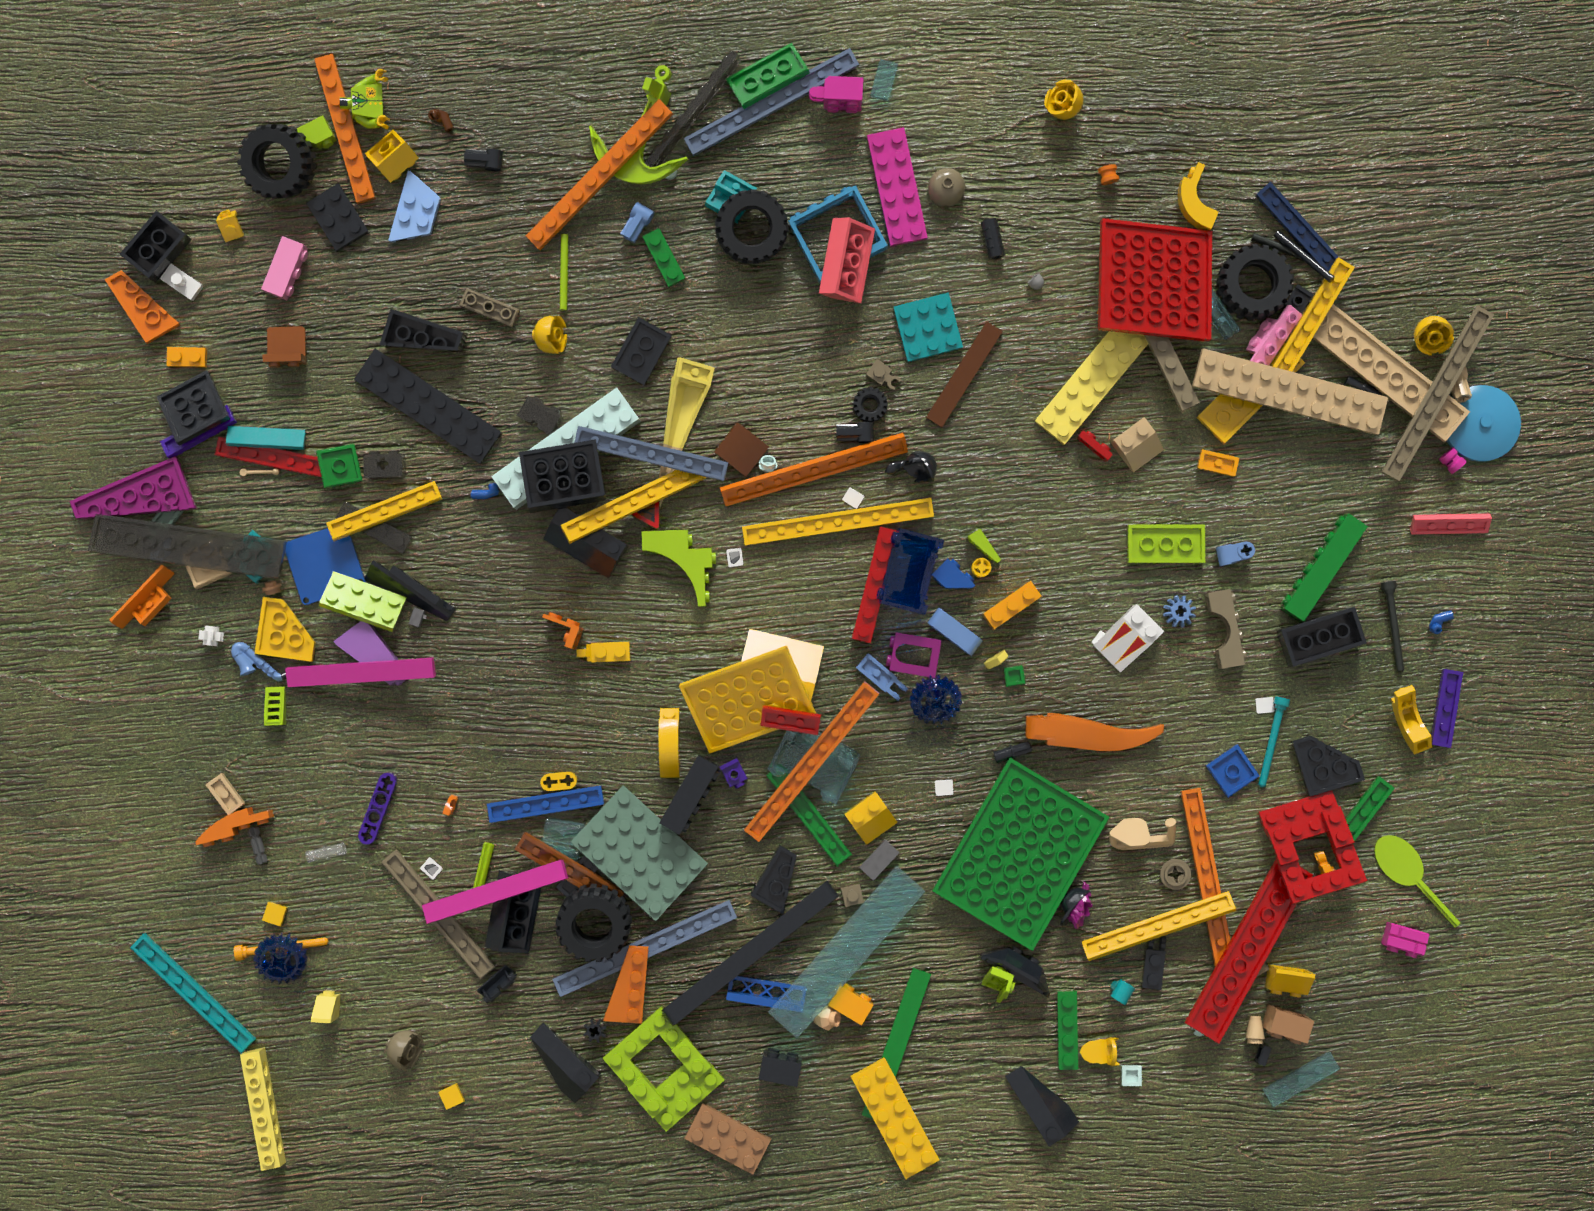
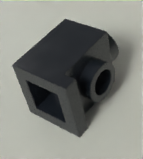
M1297 284L1290 293L1289 300L1282 308L1285 309L1287 305H1292L1297 311L1302 313L1314 294ZM1295 298L1301 301V303L1297 304Z

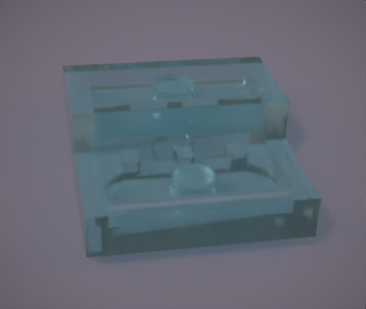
M547 817L542 842L578 862L580 851L570 842L584 828L585 824Z

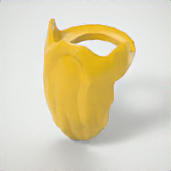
M1110 1037L1089 1041L1082 1046L1080 1054L1089 1063H1107L1110 1066H1119L1120 1064L1116 1062L1117 1046L1115 1042L1119 1038Z

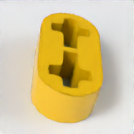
M573 772L549 773L541 778L540 784L546 791L566 790L574 788L578 779ZM567 775H570L574 782H571L570 786H568L567 783H561L560 779H566ZM550 777L551 780H557L558 783L552 784L551 788H549L544 781Z

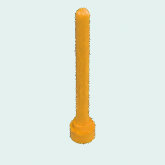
M324 937L251 948L237 945L234 946V957L236 961H242L250 955L327 945L329 941Z

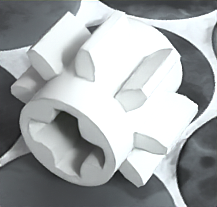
M205 626L204 631L199 630L198 639L203 640V645L218 646V641L223 642L224 633L219 632L220 627Z

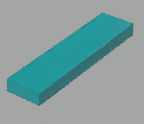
M228 426L226 445L304 450L306 431Z

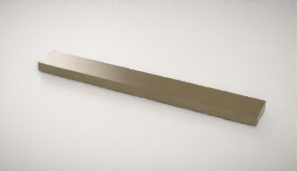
M397 849L381 862L422 911V905L439 900ZM454 916L433 922L480 980L496 967Z

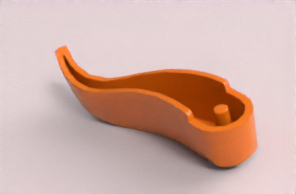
M1047 713V716H1026V737L1028 739L1045 740V744L1051 746L1095 751H1120L1145 744L1164 732V724L1141 729H1123L1084 718L1057 713Z

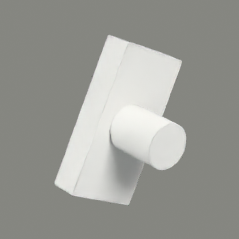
M173 264L168 266L160 278L191 301H194L204 287Z

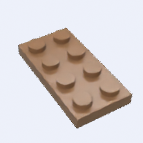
M702 1103L684 1138L751 1174H754L771 1141L770 1137L705 1103Z

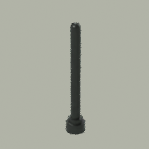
M1396 581L1381 582V590L1386 594L1396 670L1402 673L1404 671V663L1394 599L1397 584Z

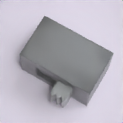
M414 607L409 624L421 627L423 619L428 617L425 615L426 611Z

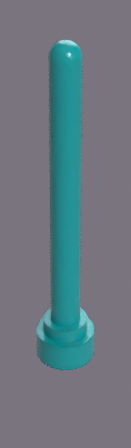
M1278 696L1274 698V708H1276L1258 783L1262 788L1267 783L1283 712L1289 707L1290 699Z

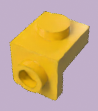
M236 210L222 211L217 217L216 222L225 242L244 236L236 217Z

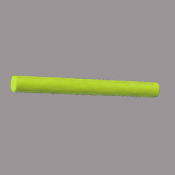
M561 234L560 310L567 311L568 234Z

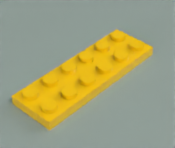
M1284 342V344L1282 345V347L1280 348V350L1278 351V353L1276 354V356L1274 357V359L1272 360V362L1270 363L1269 366H1272V365H1273V363L1275 362V360H1276V358L1278 357L1279 353L1281 352L1282 348L1284 347L1285 342ZM1301 358L1292 372L1296 373L1305 364ZM1219 394L1196 418L1225 444L1263 405Z
M884 1057L850 1076L905 1179L939 1161L936 1152Z

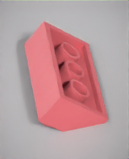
M833 218L819 294L843 301L862 302L875 228L852 218Z

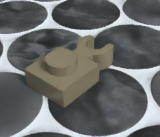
M876 359L866 373L867 377L880 386L884 382L887 383L888 388L892 391L896 388L891 385V382L893 380L901 382L900 377L891 376L892 369Z

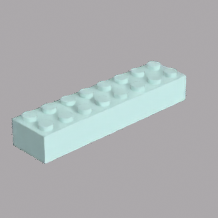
M615 388L529 450L574 443L578 426L621 436L641 421L618 388ZM518 457L491 476L516 510L527 503L520 457Z

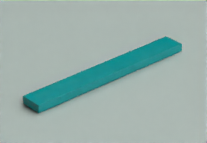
M146 933L142 934L130 947L241 1054L256 1040L241 1023Z

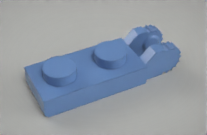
M869 653L856 667L880 689L890 694L897 701H899L900 697L890 689V686L895 683L902 691L906 692L908 690L897 679L898 677Z

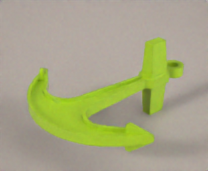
M665 65L656 68L655 77L657 79L645 78L642 89L647 94L648 102L642 116L658 99L666 106L668 105L671 93L667 90L665 82L670 80L672 73ZM591 125L589 126L591 142L599 161L608 152V149ZM645 143L614 176L631 184H650L660 181L675 172L688 158L683 157L656 167H649L643 159Z

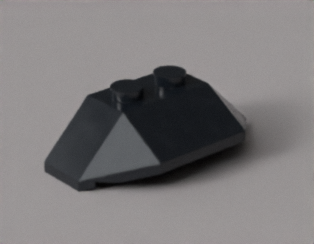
M1006 946L980 954L979 957L983 961L994 967L1004 968L1006 972L1013 974L1016 980L1049 998L1050 992L1043 967L1039 965L1040 961L1032 956L1029 958L1023 956V951L1015 946L1012 949Z

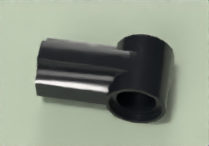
M492 148L486 149V151L465 150V167L485 168V170L500 172L502 170V150Z
M858 422L856 424L836 425L837 442H873L874 423Z

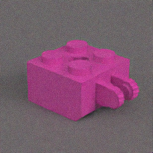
M828 76L825 79L824 87L817 86L809 89V99L814 102L824 103L823 109L828 112L835 113L839 110H846L847 113H857V111H861L863 77Z

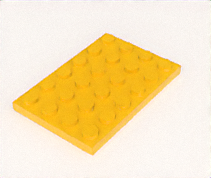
M787 645L680 683L679 685L709 754L778 730L776 728L760 726L763 705L816 714Z

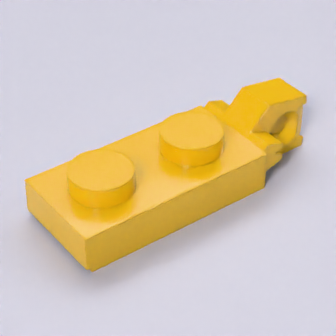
M630 642L586 644V649H576L577 657H587V662L592 663L630 661Z

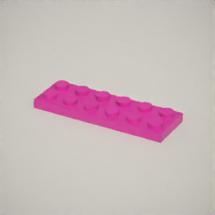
M904 127L867 135L890 247L926 240L928 237Z

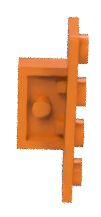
M160 565L109 621L123 629L135 617L140 624L146 626L172 599L162 587L174 575V572L166 566Z

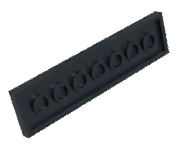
M376 348L354 378L356 382L480 464H482L502 434L501 431Z

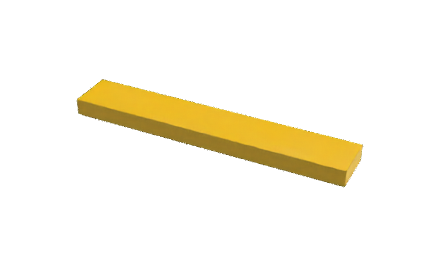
M435 481L326 524L335 542L440 501L442 497Z

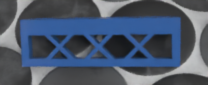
M736 976L729 982L726 1000L803 1012L806 986L744 976ZM733 980L742 981L746 987L741 991L732 990ZM755 983L761 984L765 989L759 995L754 994L750 989ZM777 986L781 988L784 994L778 998L773 997L769 990ZM794 989L802 990L801 1000H792L788 993Z

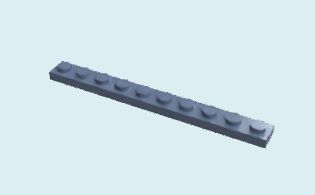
M849 48L810 69V74L745 109L742 107L685 137L684 141L691 154L695 156L808 95L809 89L812 87L824 86L825 79L828 76H843L859 67V63Z
M729 899L629 945L647 946L649 958L736 919L737 915ZM629 945L622 947L618 954L614 953L613 957L608 960L604 957L602 962H596L595 959L591 963L588 962L553 978L552 980L559 996H564L621 970Z

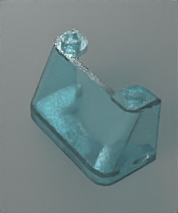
M787 730L767 770L776 777L789 774L822 733L818 732V735ZM839 743L807 784L821 790L820 794L825 802L837 804L856 768L860 754L854 749Z

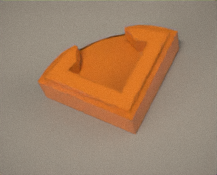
M450 795L442 814L448 816L453 814L458 796Z

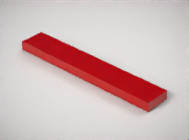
M218 437L215 456L321 478L318 460L315 456L276 448L227 446L226 438Z

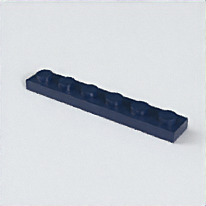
M1269 182L1255 197L1301 248L1329 272L1336 258H1338L1337 254L1281 192Z

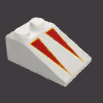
M1135 604L1093 646L1119 672H1122L1164 631Z

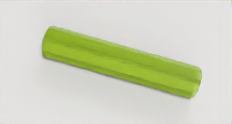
M485 842L483 844L473 888L485 885L494 849V844Z

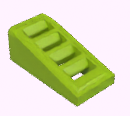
M981 529L967 537L968 541L993 563L997 564L1000 562V557Z
M265 687L264 726L286 725L285 687ZM280 692V696H271V693ZM271 700H280V704H271ZM271 708H279V712H271ZM279 715V719H271V716Z

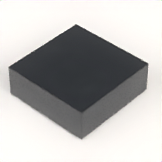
M1260 1044L1254 1059L1255 1062L1265 1066L1272 1048L1266 1044Z

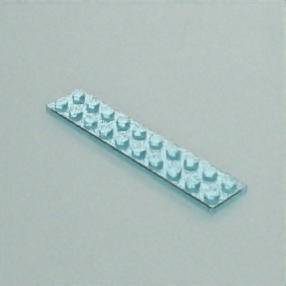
M896 865L770 1008L768 1013L792 1035L798 1038L925 893V890Z

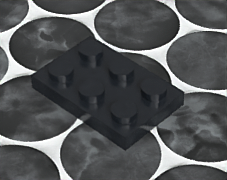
M339 183L306 203L337 252L369 233V230Z
M638 317L611 368L645 386L672 335Z

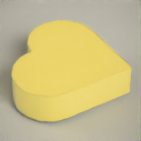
M1002 650L986 660L984 665L987 669H992L1002 664L1008 658V654L1005 650Z

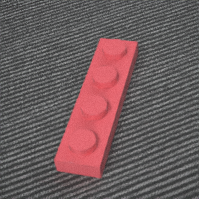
M1490 514L1413 515L1410 532L1412 535L1488 533L1492 517Z

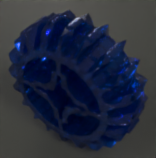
M930 675L929 680L922 678V684L916 683V688H912L910 706L913 709L914 715H918L919 720L924 719L926 724L932 721L933 725L939 721L942 725L943 720L949 722L950 716L955 717L956 712H960L962 694L959 691L958 685H955L952 679L948 681L946 676L941 679L939 675L933 679ZM950 694L951 699L950 702L947 704L945 701L946 696ZM925 696L927 700L925 701L926 704L923 706L921 704V700Z
M281 932L277 937L273 933L270 938L266 936L263 941L259 942L253 958L254 962H256L255 968L259 969L258 975L264 974V980L271 978V983L274 980H278L279 985L282 983V980L287 984L290 982V979L295 981L297 975L300 976L306 967L305 962H307L306 949L302 948V942L296 943L297 937L292 940L290 939V934L283 937ZM267 951L271 953L269 962H267L265 957ZM292 955H294L296 960V963L293 966L290 964V958Z

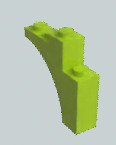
M688 530L642 531V551L663 555L677 563L689 576L694 586L698 607H706V603L710 602V592L706 591V583H709V572H705V569H713V564H716V552L712 553V548L689 549V546H693L692 534H689Z

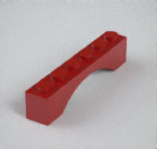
M881 526L879 528L852 635L853 640L871 643L899 531Z

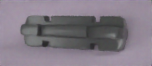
M259 827L249 828L248 834L251 837L250 842L253 853L256 854V863L258 865L266 863L268 859L266 854L264 855L265 848L262 837H259Z

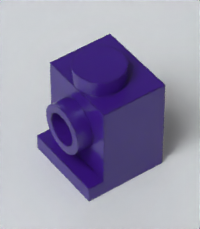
M738 758L720 766L730 787L734 786L736 789L746 784L744 780L747 779V776ZM732 771H737V778L731 777Z

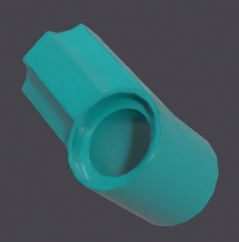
M1121 979L1113 981L1110 985L1112 990L1111 997L1124 1005L1127 1004L1136 989Z

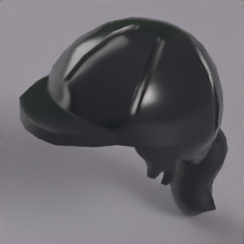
M916 451L911 453L905 460L895 461L887 465L885 473L894 475L899 471L906 470L910 476L917 478L914 482L931 483L934 482V477L937 473V462L928 452Z

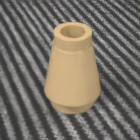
M1249 1016L1245 1037L1247 1044H1263L1265 1036L1261 1016Z

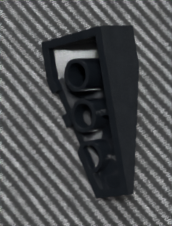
M544 1022L531 1035L532 1042L559 1089L576 1103L599 1078L601 1073Z

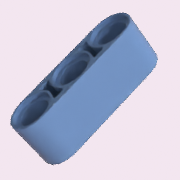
M940 608L936 610L927 622L933 629L970 656L974 654L983 642L977 635Z

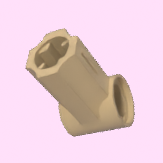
M1466 366L1451 390L1453 399L1458 403H1464L1472 397L1467 382L1468 372Z

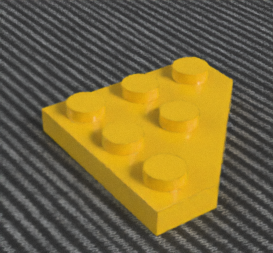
M263 597L254 654L313 662L316 642L283 599Z

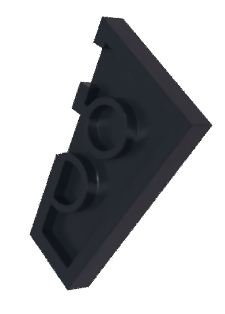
M779 844L750 895L784 914L785 902L797 855Z

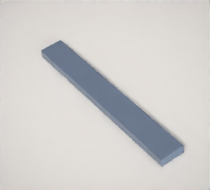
M578 426L574 443L596 439L598 451L721 481L725 479L728 462Z

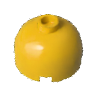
M1064 79L1056 82V86L1052 90L1049 89L1047 91L1044 105L1048 112L1057 119L1067 120L1080 112L1084 98L1079 86L1071 80Z
M546 316L537 322L532 331V338L541 351L549 354H559L558 352L564 351L567 343V334L563 335V328H566L563 318L561 316Z
M1429 316L1422 319L1414 330V340L1417 348L1427 355L1437 352L1439 354L1443 353L1454 342V330L1451 324L1440 316Z

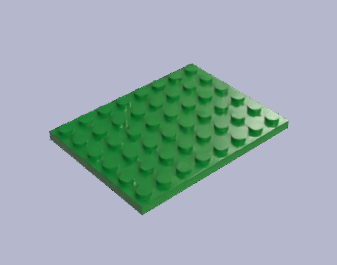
M1009 758L932 891L1033 951L1107 823L1109 816L1012 758Z

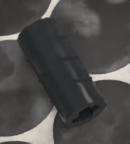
M997 218L981 221L988 259L994 260L1004 257V245Z

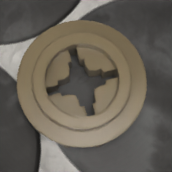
M1171 859L1166 861L1161 867L1160 878L1166 887L1179 890L1189 883L1191 870L1186 862L1180 859ZM1174 866L1176 871L1183 873L1178 875L1176 880H1174L1173 876L1168 875L1173 872Z

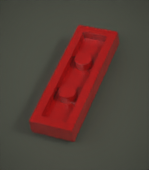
M763 705L760 726L818 735L821 714Z

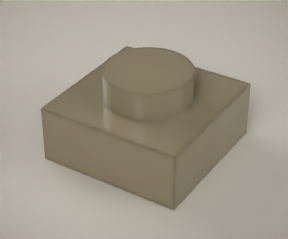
M860 883L841 888L845 907L864 903Z

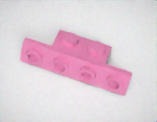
M1287 305L1277 320L1266 318L1246 348L1249 353L1254 354L1250 361L1269 366L1302 317V314L1292 305Z

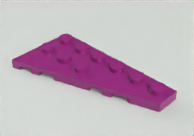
M176 456L70 501L75 518L78 520L197 509L179 459Z

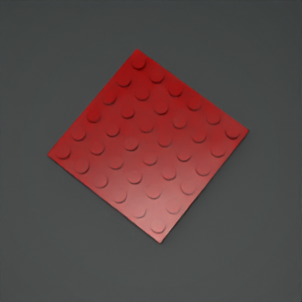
M1102 218L1100 220L1098 330L1209 342L1211 340L1212 231Z

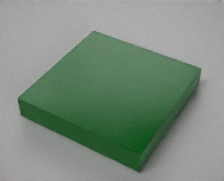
M355 444L316 451L324 489L363 481Z

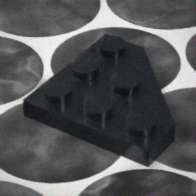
M1306 736L1291 741L1309 797L1365 780L1358 760L1319 741L1317 738Z

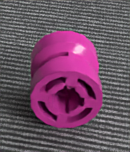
M1454 447L1439 458V461L1448 467V471L1451 474L1458 471L1467 462L1463 457H1459L1458 451Z

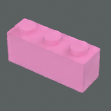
M282 236L261 289L265 293L287 301L288 297H291L294 292L293 285L295 280L300 277L302 262H305L308 257V248L302 243Z

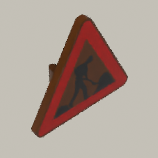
M660 501L630 516L658 530L660 524Z

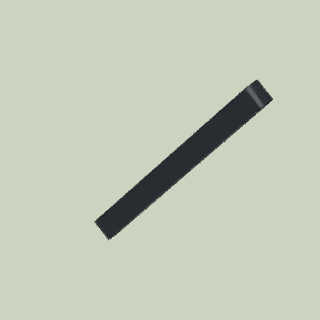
M827 880L671 1002L661 1012L670 1024L674 1026L830 904L839 894Z

